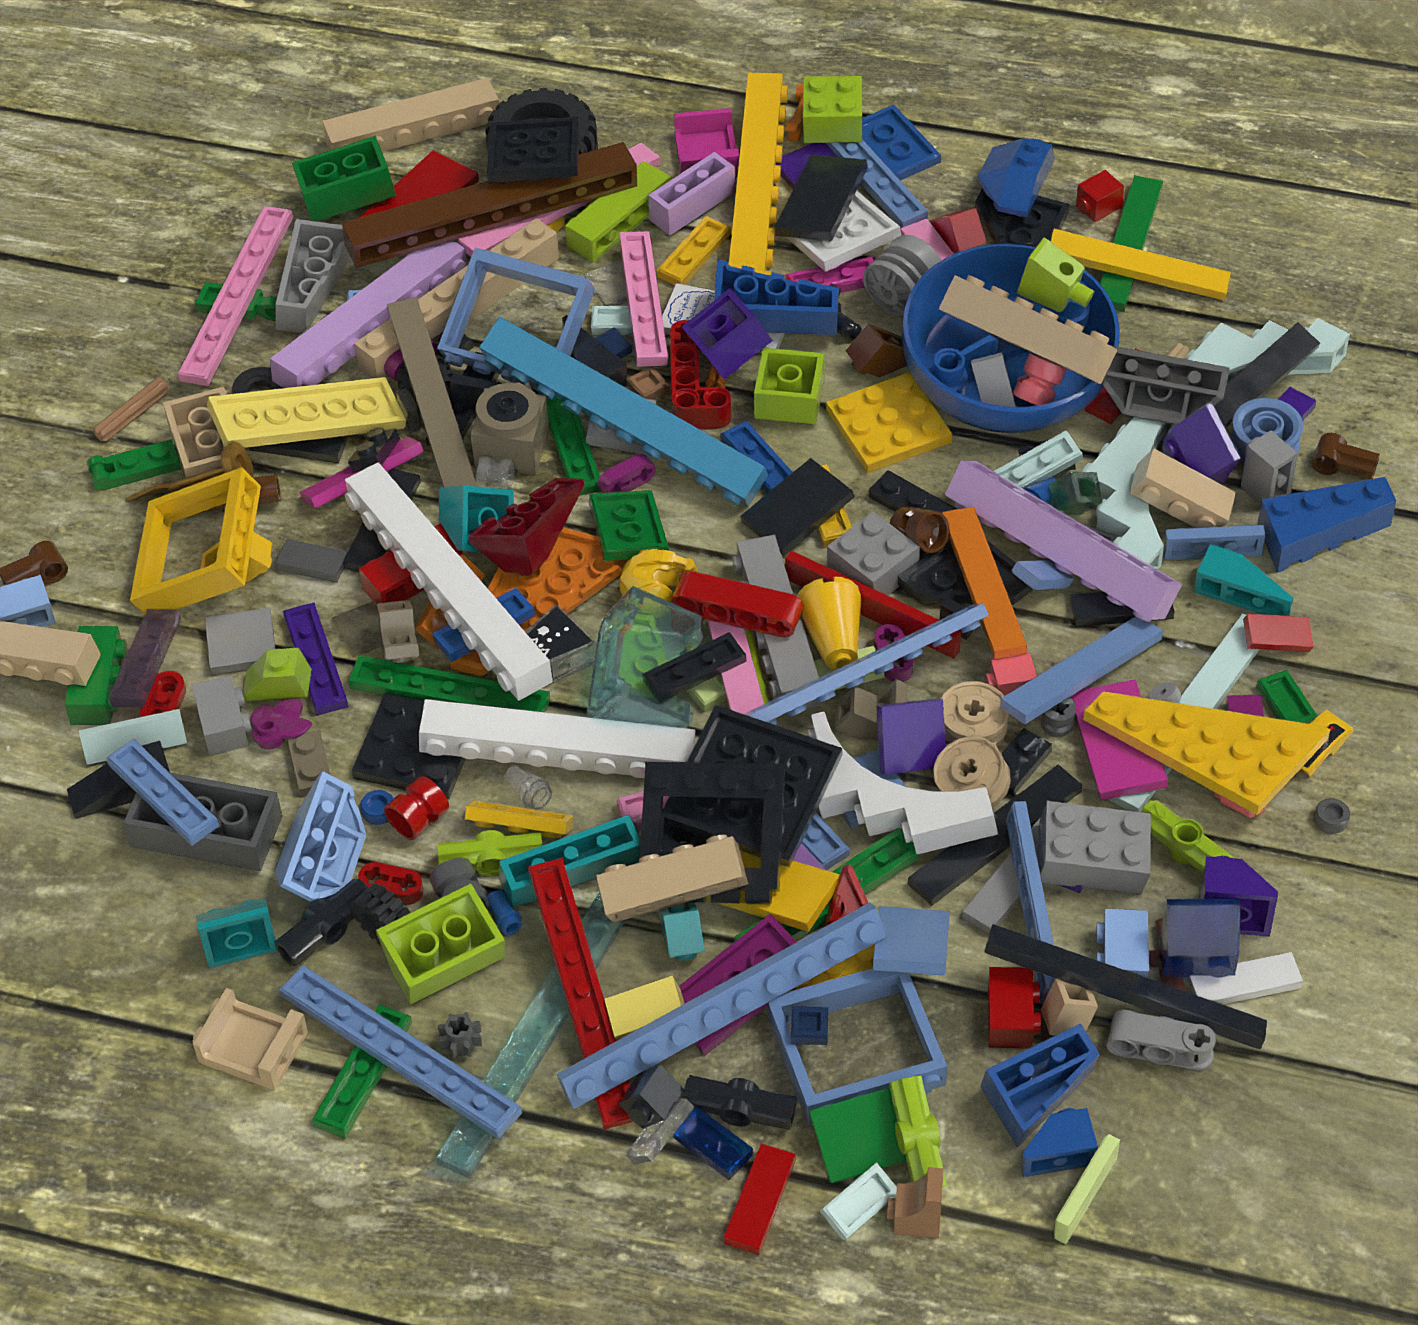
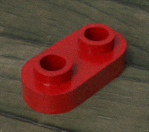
M164 671L153 678L140 708L141 717L180 709L186 694V686L182 675L175 671Z

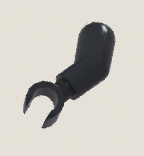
M830 284L829 286L839 288L840 295L841 288L834 284ZM838 301L837 333L844 338L848 337L851 340H855L862 330L861 326L842 313L841 304Z

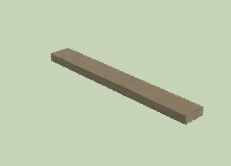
M414 297L387 304V310L442 486H477L418 299Z

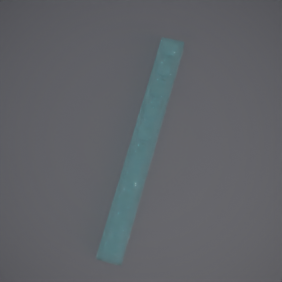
M600 891L581 921L595 969L598 968L627 920L612 923L605 914ZM556 964L483 1081L515 1103L570 1014ZM462 1115L436 1157L437 1163L470 1179L495 1137Z

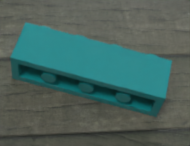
M626 815L499 861V880L509 903L514 908L536 900L528 872L529 866L563 858L572 887L597 878L596 875L605 873V869L609 866L616 864L630 866L638 863L641 839L630 815Z

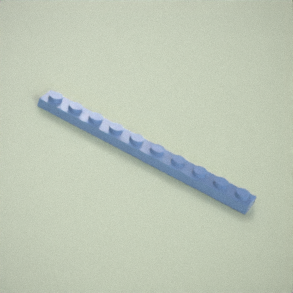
M869 902L559 1072L556 1075L568 1103L573 1109H576L884 939L887 936L877 908Z

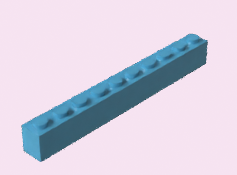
M500 316L479 347L486 357L484 361L497 370H500L502 367L511 372L510 376L523 385H526L527 382L537 387L536 391L541 395H546V398L552 400L553 397L563 401L562 406L576 415L582 412L589 416L588 420L602 430H605L606 427L611 428L616 432L615 436L628 445H631L632 442L637 443L643 447L641 450L647 456L658 460L659 457L670 462L668 466L681 475H685L686 472L696 477L695 482L707 490L711 491L713 487L723 492L722 497L733 505L738 506L739 503H742L749 507L768 477L765 466Z

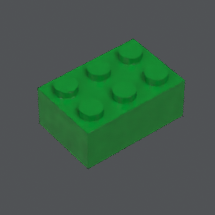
M376 136L291 162L311 221L327 220L332 216L355 211L360 207L383 202L388 198L396 196L391 175Z

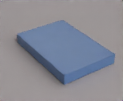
M879 906V916L887 937L875 943L873 970L945 975L950 911Z

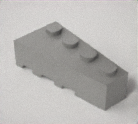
M301 219L295 220L276 300V330L305 333L310 328L351 259L344 244L342 225Z

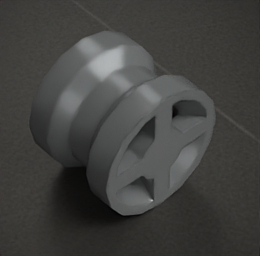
M1068 697L1042 714L1041 727L1047 734L1063 737L1073 730L1075 725L1074 716L1076 714V704L1073 699Z

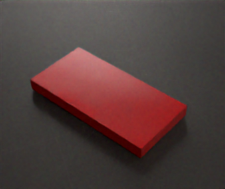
M432 150L394 185L396 196L388 198L383 202L374 203L360 217L475 185L479 181V174Z

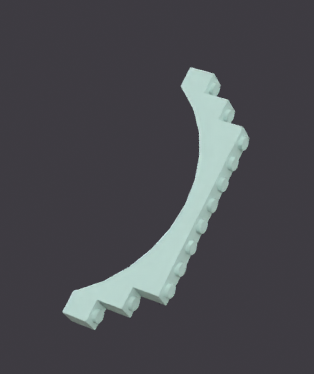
M1317 318L1309 328L1305 327V329L1320 342L1319 348L1288 375L1330 374L1346 356L1350 334ZM1269 320L1261 330H1255L1252 336L1249 337L1220 323L1213 332H1207L1201 345L1196 350L1192 349L1186 359L1230 367L1227 378L1228 383L1284 335L1288 329ZM1134 417L1128 425L1123 424L1116 438L1110 444L1106 443L1102 447L1097 459L1093 463L1089 462L1084 467L1081 473V479L1083 480L1081 494L1099 503L1095 512V516H1097V529L1118 536L1114 540V544L1154 568L1159 569L1162 563L1164 545L1150 515L1148 503L1130 494V489L1137 464L1153 448L1156 450L1159 448L1168 431L1175 424Z

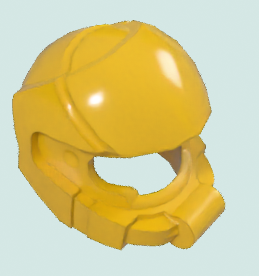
M658 549L641 550L639 554L633 556L625 564L619 581L620 592L626 603L634 610L654 612L655 616H659L671 610L670 602L673 592L670 588L678 584L681 574L686 571L698 572V569L693 559L683 558L676 555L675 552Z

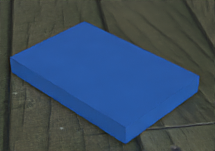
M894 104L862 118V140L900 181L941 163V154Z

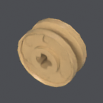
M964 681L951 686L943 693L941 699H943L945 745L959 738L976 736L986 738L997 747L1000 746L1007 734V722L1009 720V713L1000 708L1001 698L1004 697L1003 693L992 685L980 681Z
M969 736L959 738L948 744L937 756L933 768L934 781L941 792H959L986 787L992 808L998 805L1005 797L1011 782L1010 769L997 746L982 737Z

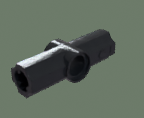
M353 879L326 901L318 899L312 902L303 912L301 921L274 941L275 948L280 953L282 959L290 966H296L323 943L331 945L341 939L348 928V923L355 919L354 917L356 916L351 911V908H353L351 903L368 888L367 885L360 879Z
M689 1075V1078L686 1080L682 1099V1108L719 1115L729 1125L745 1127L753 1122L790 1130L792 1127L797 1104V1097L761 1090L754 1082L744 1078H732L726 1083Z

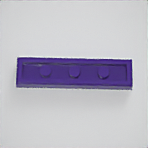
M315 603L284 610L283 615L293 647L301 650L312 669L308 692L316 716L349 707Z

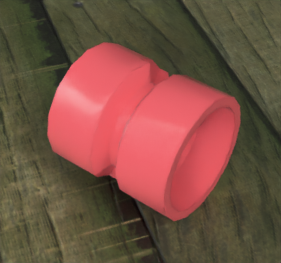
M1029 353L1023 366L1025 377L1018 378L1012 393L1037 406L1052 403L1056 396L1053 388L1061 384L1067 369L1040 356Z

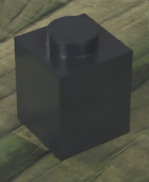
M659 1064L639 1073L618 1104L628 1113L633 1122L644 1129L665 1120L683 1093L684 1088Z

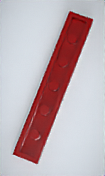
M790 551L785 558V569L789 581L801 587L823 578L824 583L834 582L833 577H843L853 581L858 586L861 594L860 615L881 625H896L901 628L905 636L939 621V619L794 551ZM961 630L951 633L952 639L942 645L933 647V644L930 643L926 646L954 659L960 652Z

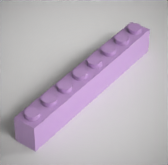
M452 240L410 253L271 357L272 381L283 388L317 385L331 373L336 372L340 366L356 356L354 345L356 341L390 319L387 304L414 297L419 299L466 267L465 247Z
M960 461L945 493L946 496L955 501V507L962 509L974 506L976 514L980 516V522L993 528L997 526L1005 531L1004 536L1009 540L1017 543L1023 542L1030 546L1029 551L1040 558L1046 559L1048 557L1056 562L1055 567L1067 574L1074 573L1081 577L1080 582L1083 585L1094 590L1100 589L1108 594L1106 598L1109 601L1120 606L1127 605L1134 610L1133 615L1146 622L1166 618L1182 586L1181 583L977 461Z

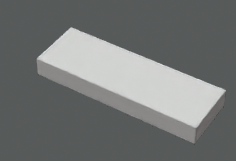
M1292 952L1197 971L1188 975V982L1194 995L1223 1005L1302 988L1303 979Z

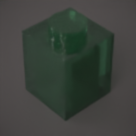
M1069 472L1049 484L1053 507L1066 515H1082L1103 503L1097 472Z

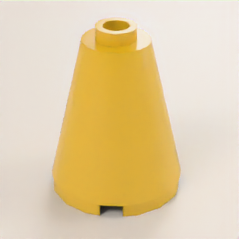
M833 577L834 582L825 583L823 578L814 580L805 585L797 594V597L801 599L804 605L800 618L825 665L834 670L858 659L861 594L858 586L853 581L843 577Z

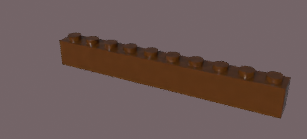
M621 142L579 154L578 176L567 179L545 178L537 181L516 180L507 183L486 181L343 222L344 244L355 267L359 268L637 187V164L625 143Z

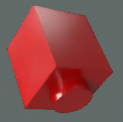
M1103 170L1078 184L1076 207L1093 222H1097L1122 208L1124 185L1107 170Z

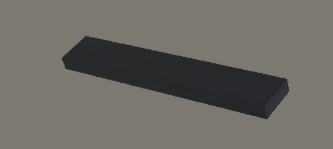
M1299 322L1226 383L1223 400L1213 406L1224 428L1233 422L1234 414L1241 405L1250 400L1261 398L1319 348L1320 342Z
M1059 764L993 813L998 832L997 835L949 846L909 876L908 885L933 906L1011 846L1006 818L1014 802L1026 801L1032 828L1038 819L1041 818L1047 801L1068 803L1082 792V784Z

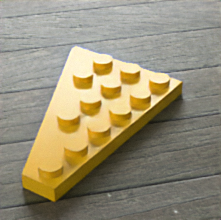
M1104 691L1084 710L1083 718L1088 723L1256 815L1261 812L1328 740L1330 729L1325 726Z

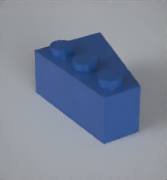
M1081 1024L986 1069L980 1087L1017 1148L1093 1071L1100 1054Z

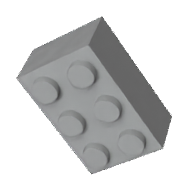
M1047 801L1039 821L1038 866L1041 882L1074 887L1082 885V888L1142 894L1150 876L1151 813Z

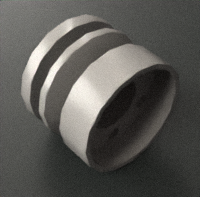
M903 234L897 237L884 250L883 254L879 255L874 262L866 267L863 273V283L868 295L880 308L894 316L903 317L906 302L913 287L941 259L936 251L924 240L913 235Z

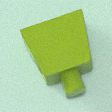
M1043 238L1028 258L1017 294L1061 312L1070 300L1086 307L1095 291L1080 283L1085 270L1083 264L1048 239Z

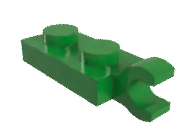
M204 283L195 302L197 312H210L223 284ZM257 289L243 318L255 319L256 314L259 313L267 320L276 321L277 297H263L262 290Z

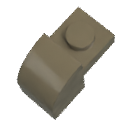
M410 600L377 604L383 659L395 663L417 660L419 650Z
M896 679L879 695L854 686L836 702L835 730L858 739L878 740L876 706L909 702L907 699L908 684Z

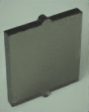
M375 601L332 617V621L339 632V640L345 643L353 658L382 647L377 603Z

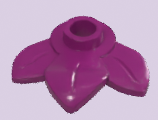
M296 698L284 699L279 701L274 707L269 704H262L254 710L251 716V723L254 727L252 735L254 741L261 748L275 749L281 746L285 739L297 738L312 727L311 721L300 718L303 709L301 700Z

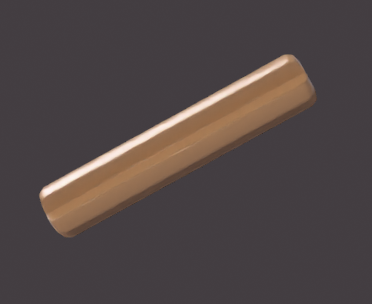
M157 377L93 428L96 438L106 442L168 393L167 382Z

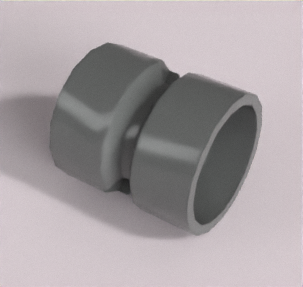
M450 859L441 863L432 871L429 877L430 883L439 899L472 884L486 909L488 908L487 896L482 885L478 882L472 863L468 859Z

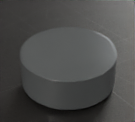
M1328 798L1318 803L1315 809L1314 822L1320 830L1335 834L1347 828L1350 810L1344 802Z

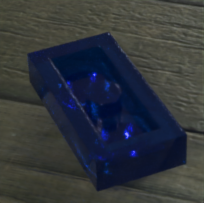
M698 1106L673 1130V1138L728 1180L753 1156V1148Z

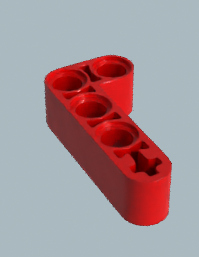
M689 320L677 321L670 329L672 414L698 429L724 428L729 425L732 419L731 394L723 387H700L699 348L682 328Z
M686 571L681 574L670 602L672 625L676 631L687 636L697 635L705 619L786 638L794 634L804 607L801 599L790 593L695 571Z

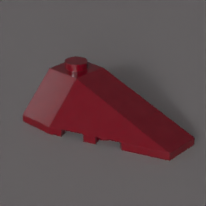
M553 479L530 493V500L528 502L508 506L506 508L507 514L498 520L495 517L485 520L468 536L469 542L506 573H518L522 576L535 573L548 559L585 485L584 479Z

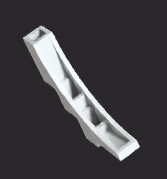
M825 712L812 714L814 728L808 729L809 737L842 748L831 731ZM843 748L841 760L819 804L822 819L855 810L858 824H866L869 836L903 828L906 843L913 841L916 855L998 834L986 787L959 792H932L904 787L882 779L865 769Z

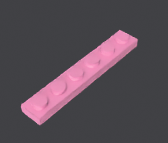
M649 231L619 232V245L636 366H667L668 353Z

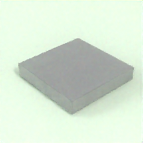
M270 608L205 617L209 663L212 675L248 670L267 650L276 649Z

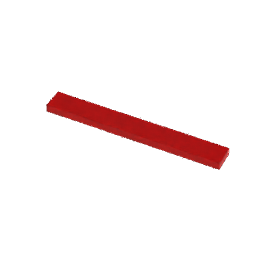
M563 858L529 866L528 872L583 1059L617 1040L614 1037L606 1003ZM629 1080L595 1097L604 1130L633 1122L628 1113L618 1104L630 1087Z

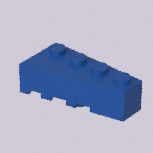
M717 259L714 300L730 288L755 315L767 333L837 335L839 288L803 279L795 282L785 279L782 274L773 272L771 276L755 272V268L742 265L740 269L728 266L727 261Z
M1386 477L1261 499L1257 525L1264 526V542L1278 573L1288 569V564L1298 560L1301 563L1313 558V554L1324 549L1334 550L1340 547L1341 542L1351 538L1358 540L1391 526L1396 499Z

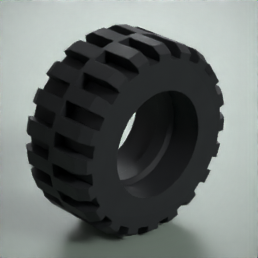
M539 88L538 91L528 89L523 90V93L520 95L515 93L509 96L508 101L505 102L503 100L496 106V110L491 112L485 128L488 152L490 123L579 117V154L598 149L597 124L594 113L585 102L579 101L577 96L571 93L567 95L563 90L555 89V91H549L548 88Z

